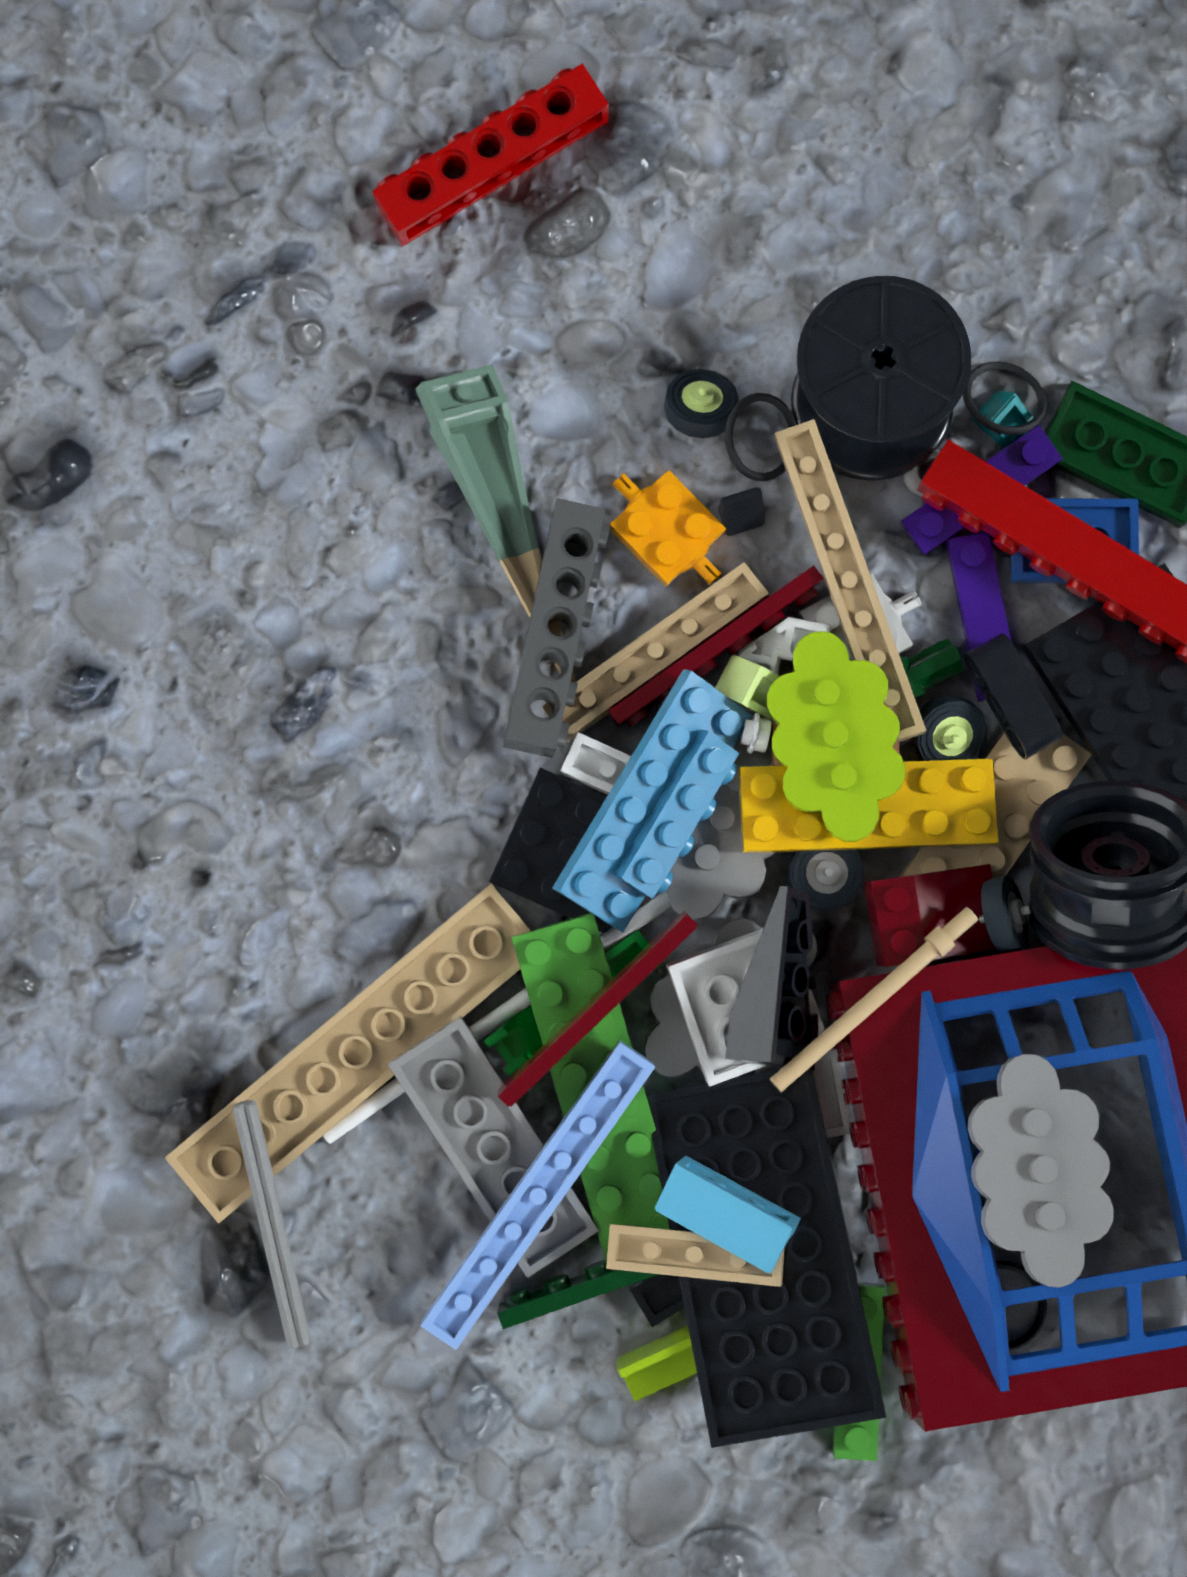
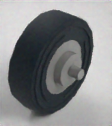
M855 849L793 852L788 864V881L791 888L810 895L811 908L816 910H835L846 906L858 895L864 881V866L859 853Z
M1009 876L995 877L985 881L981 889L983 915L979 916V921L981 924L985 923L991 942L996 950L1002 954L1025 949L1029 940L1027 915L1032 913L1031 907L1024 905L1017 885Z

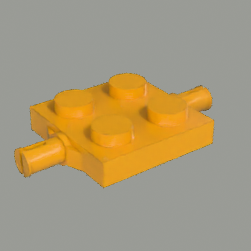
M670 470L653 485L642 490L626 476V473L620 475V478L614 481L612 486L629 502L626 509L610 523V531L665 587L679 574L692 568L701 575L709 586L722 574L705 555L709 547L724 534L726 528Z

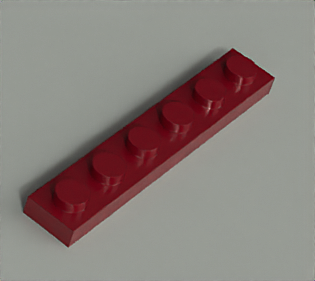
M813 565L610 709L609 716L617 728L625 723L632 728L648 717L650 712L647 710V707L659 699L662 702L665 701L683 669L691 670L703 678L718 666L715 659L728 651L731 656L735 655L752 642L749 635L762 627L767 632L783 621L786 617L782 612L792 604L796 603L801 608L819 595L816 587L824 579L820 572Z

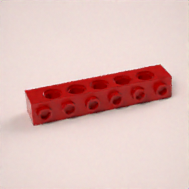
M583 63L574 69L565 68L552 78L551 83L539 90L531 89L522 94L513 106L503 112L496 110L484 118L480 126L468 133L466 131L457 133L447 142V146L434 154L428 152L419 156L413 162L412 167L401 174H391L383 178L378 183L377 188L372 191L376 207L403 247L607 123L609 120V103ZM555 106H564L568 109L563 115L552 114L549 110ZM524 126L534 130L528 136H519L515 133L518 128ZM492 147L499 150V153L491 158L480 155V152L485 148ZM454 168L464 171V174L457 179H450L445 176L449 170ZM419 189L430 192L423 200L410 198L411 194Z

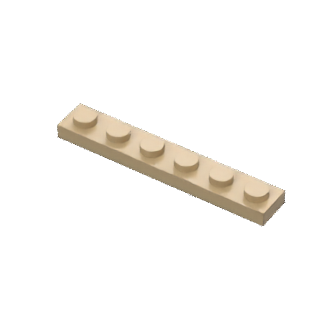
M743 562L578 680L573 707L565 706L562 722L569 723L566 742L569 743L576 738L578 732L583 733L608 715L609 710L767 599L769 592L746 563ZM549 703L542 706L548 717L553 714Z

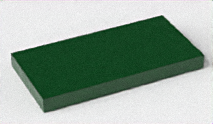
M1071 380L1044 432L1063 458L1054 467L1120 499H1138V508L1179 528L1185 526L1187 523V436Z

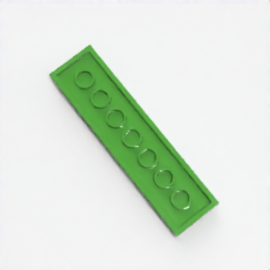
M592 913L512 936L513 945L543 1045L612 980L596 920ZM620 1003L550 1069L563 1117L568 1113L618 1040L632 1048ZM643 1085L580 1173L593 1220L599 1230L597 1234L605 1261L607 1260L610 1224L669 1229L668 1218L655 1210V1206L662 1193V1187L652 1140V1133L656 1128Z

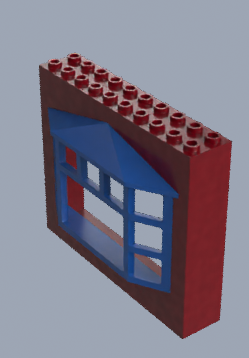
M1047 946L924 967L834 1046V1049H837V1062H844L847 1079L841 1080L842 1089L845 1091V1094H843L845 1105L851 1104L853 1107L855 1121L849 1122L852 1145L854 1148L859 1147L863 1160L862 1165H857L861 1190L867 1191L870 1197L871 1208L865 1209L866 1222L870 1235L875 1234L880 1250L879 1252H873L875 1269L878 1278H883L887 1287L888 1295L882 1296L883 1312L886 1322L892 1324L896 1335V1340L890 1341L891 1355L895 1368L900 1367L904 1377L905 1385L898 1386L903 1412H908L910 1420H915L927 1432L1187 1387V1325L1144 1332L1141 1285L1144 1282L1184 1275L1187 1280V947L1171 959L1153 966L1136 969H1103L1085 966L1062 957ZM890 973L839 981L830 987V995H825L829 1020H838ZM1122 992L1126 999L1135 1042L1096 1049L1091 1048L1073 999ZM1057 1003L1068 1029L1074 1051L1072 1053L1042 1057L1054 1069L1138 1055L1182 1260L1080 1277L1073 1283L1060 1288L1040 1284L1002 1290L993 1244L984 1234L981 1225V1211L985 1205L983 1195L974 1187L971 1178V1167L980 1150L971 1141L968 1132V1119L962 1086L997 1079L1003 1064L959 1071L943 1022L989 1013L993 1014L1009 1060L1012 1057L1021 1055L1022 1051L1008 1011ZM1124 1286L1127 1334L1121 1337L1076 1344L1074 1295ZM1057 1298L1060 1346L1046 1350L1009 1355L1006 1307Z

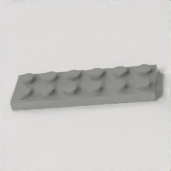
M460 1015L389 1061L388 1066L491 1222L542 1150L544 1143L517 1102L512 1107H507L497 1097L498 1089L504 1082ZM572 1186L518 1262L527 1278L599 1231Z

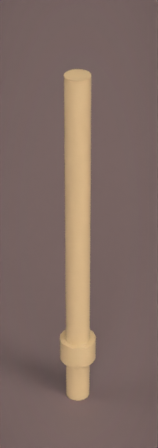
M966 907L943 928L937 926L924 938L926 943L770 1078L773 1085L780 1092L784 1091L934 958L945 956L955 947L954 941L978 921L973 911Z

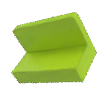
M688 1326L617 1358L618 1373L621 1378H624L634 1402L697 1373Z

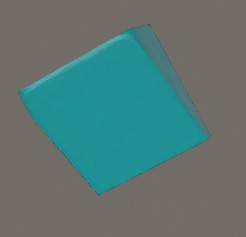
M1000 390L995 392L979 410L984 417L1004 426H1020L1033 419V416L1013 392ZM972 418L974 423L1003 449L1026 434L1007 435L987 429Z

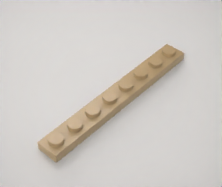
M813 419L775 432L774 438L852 658L853 660L872 662L884 671L888 680V695L884 705L897 715L900 722V733L896 743L924 734L926 732L925 725L815 420Z

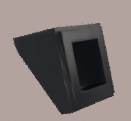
M754 487L721 498L718 512L722 524L726 528L725 533L727 536H733L765 524L761 488Z

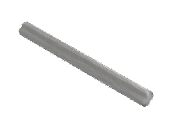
M245 1100L234 1105L233 1114L286 1343L289 1348H298L309 1343L310 1333L257 1102L255 1100Z

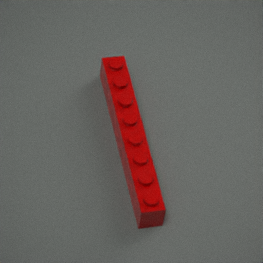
M948 439L917 489V491L923 494L921 499L926 504L939 511L947 508L959 516L957 521L968 530L975 533L983 530L995 538L993 543L1004 552L1011 555L1019 552L1031 560L1029 563L1030 567L1038 573L1047 577H1051L1054 574L1068 582L1065 587L1071 593L1082 599L1087 600L1090 596L1104 605L1102 610L1107 615L1121 622H1124L1125 619L1130 620L1140 627L1138 632L1143 637L1156 644H1161L1164 641L1177 649L1175 655L1187 663V584Z

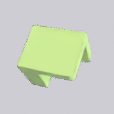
M732 655L715 688L736 704L771 720L767 708V693L771 684L780 676L761 665L737 655Z

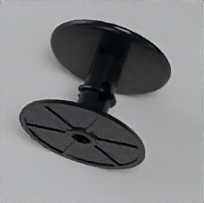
M897 276L866 277L847 283L831 292L809 315L800 334L797 348L798 371L791 392V412L796 425L814 419L832 470L849 478L868 481L886 480L902 476L913 470L917 465L918 467L921 466L944 441L951 425L953 410L965 391L970 375V342L965 326L955 309L931 288L919 282Z

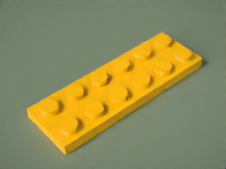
M993 759L904 762L905 778L900 789L893 796L878 801L879 820L876 827L867 838L858 842H843L834 838L827 831L821 812H803L794 808L787 801L783 792V776L787 767H740L738 769L742 853L995 845L999 841Z

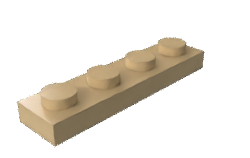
M610 1224L606 1269L781 1287L784 1249L774 1270L771 1273H766L692 1231Z

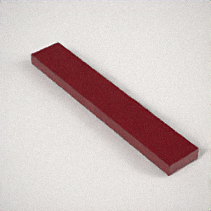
M683 911L498 1089L497 1097L507 1107H512L697 929L696 926L698 924Z

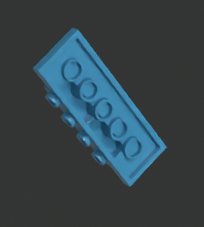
M683 669L552 889L624 933L644 897L647 896L653 899L656 893L661 894L668 889L673 879V874L670 871L678 857L687 855L694 845L695 839L691 834L699 821L708 819L715 810L716 801L713 799L721 784L725 785L734 778L737 772V764L734 762L739 753L733 747L744 730V720H750L752 715L693 671Z

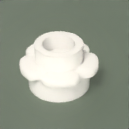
M759 713L754 715L753 720H744V730L741 733L740 744L747 745V752L749 754H752L753 751L765 753L770 737L772 721L760 718Z

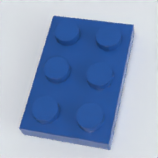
M1046 498L1139 555L1138 499ZM1019 552L1011 555V583H1068L1054 574L1051 577H1047L1038 573L1030 567L1029 563L1031 560Z

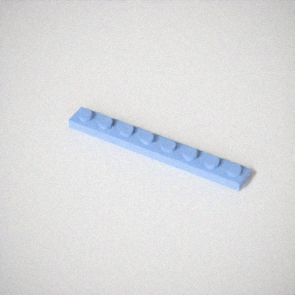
M618 1040L421 1320L422 1328L457 1350L655 1068L653 1062L621 1040Z

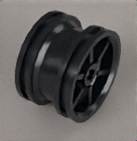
M1097 781L1079 784L1062 790L1046 799L1035 811L1030 823V860L1035 872L1029 885V906L1032 911L1029 916L1030 924L1036 936L1049 949L1066 959L1085 966L1103 969H1136L1153 966L1171 959L1187 947V803L1163 789L1127 781Z

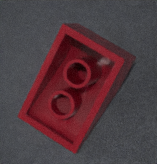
M985 864L864 882L876 966L890 967L902 964L926 943L924 938L937 926L943 928L966 907L973 911L978 921L954 941L955 947L942 958L996 949L991 942L985 923L981 924L979 921V916L983 915L981 889L985 881L992 879L991 865ZM937 956V957L934 958L933 960L942 959V958L939 957V956Z

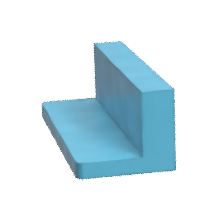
M684 1156L675 1164L655 1206V1210L658 1213L766 1273H771L774 1270L787 1241L794 1234L801 1219L688 1156Z

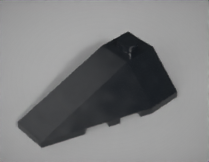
M780 886L730 1013L729 1027L725 1034V1059L783 1068L818 1037V1014L810 1013L809 990L816 988L815 974L809 973L806 954L813 946L810 895L808 893L788 886ZM815 1063L806 1071H815Z

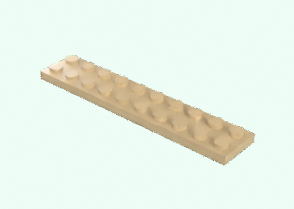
M491 883L168 1154L165 1159L219 1224L252 1196L233 1114V1108L236 1103L245 1100H255L257 1102L273 1176H276L394 1076L388 1066L389 1061L460 1015L463 1018L519 971L520 965L512 936L530 931V928Z

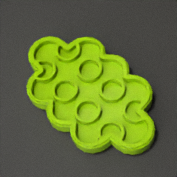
M815 631L805 635L797 643L793 652L794 672L778 677L771 684L767 693L768 711L771 718L778 724L772 736V751L775 758L787 767L783 776V792L787 801L794 808L803 812H821L825 827L834 838L843 842H858L867 838L876 827L879 820L878 801L893 796L900 789L905 778L903 759L892 748L900 733V722L897 715L884 705L888 695V680L884 671L878 665L867 660L850 661L845 644L836 635L827 631Z

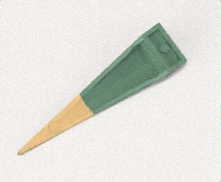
M491 364L421 382L416 388V392L432 427L429 432L530 617L542 558L524 485L509 401L496 371ZM550 622L548 624L549 631L555 636L562 637L559 622ZM554 662L556 668L558 669L559 673L561 674V669H560L559 665ZM572 670V675H571V680H570V681L576 682V679H575V676H574V673H573V670Z

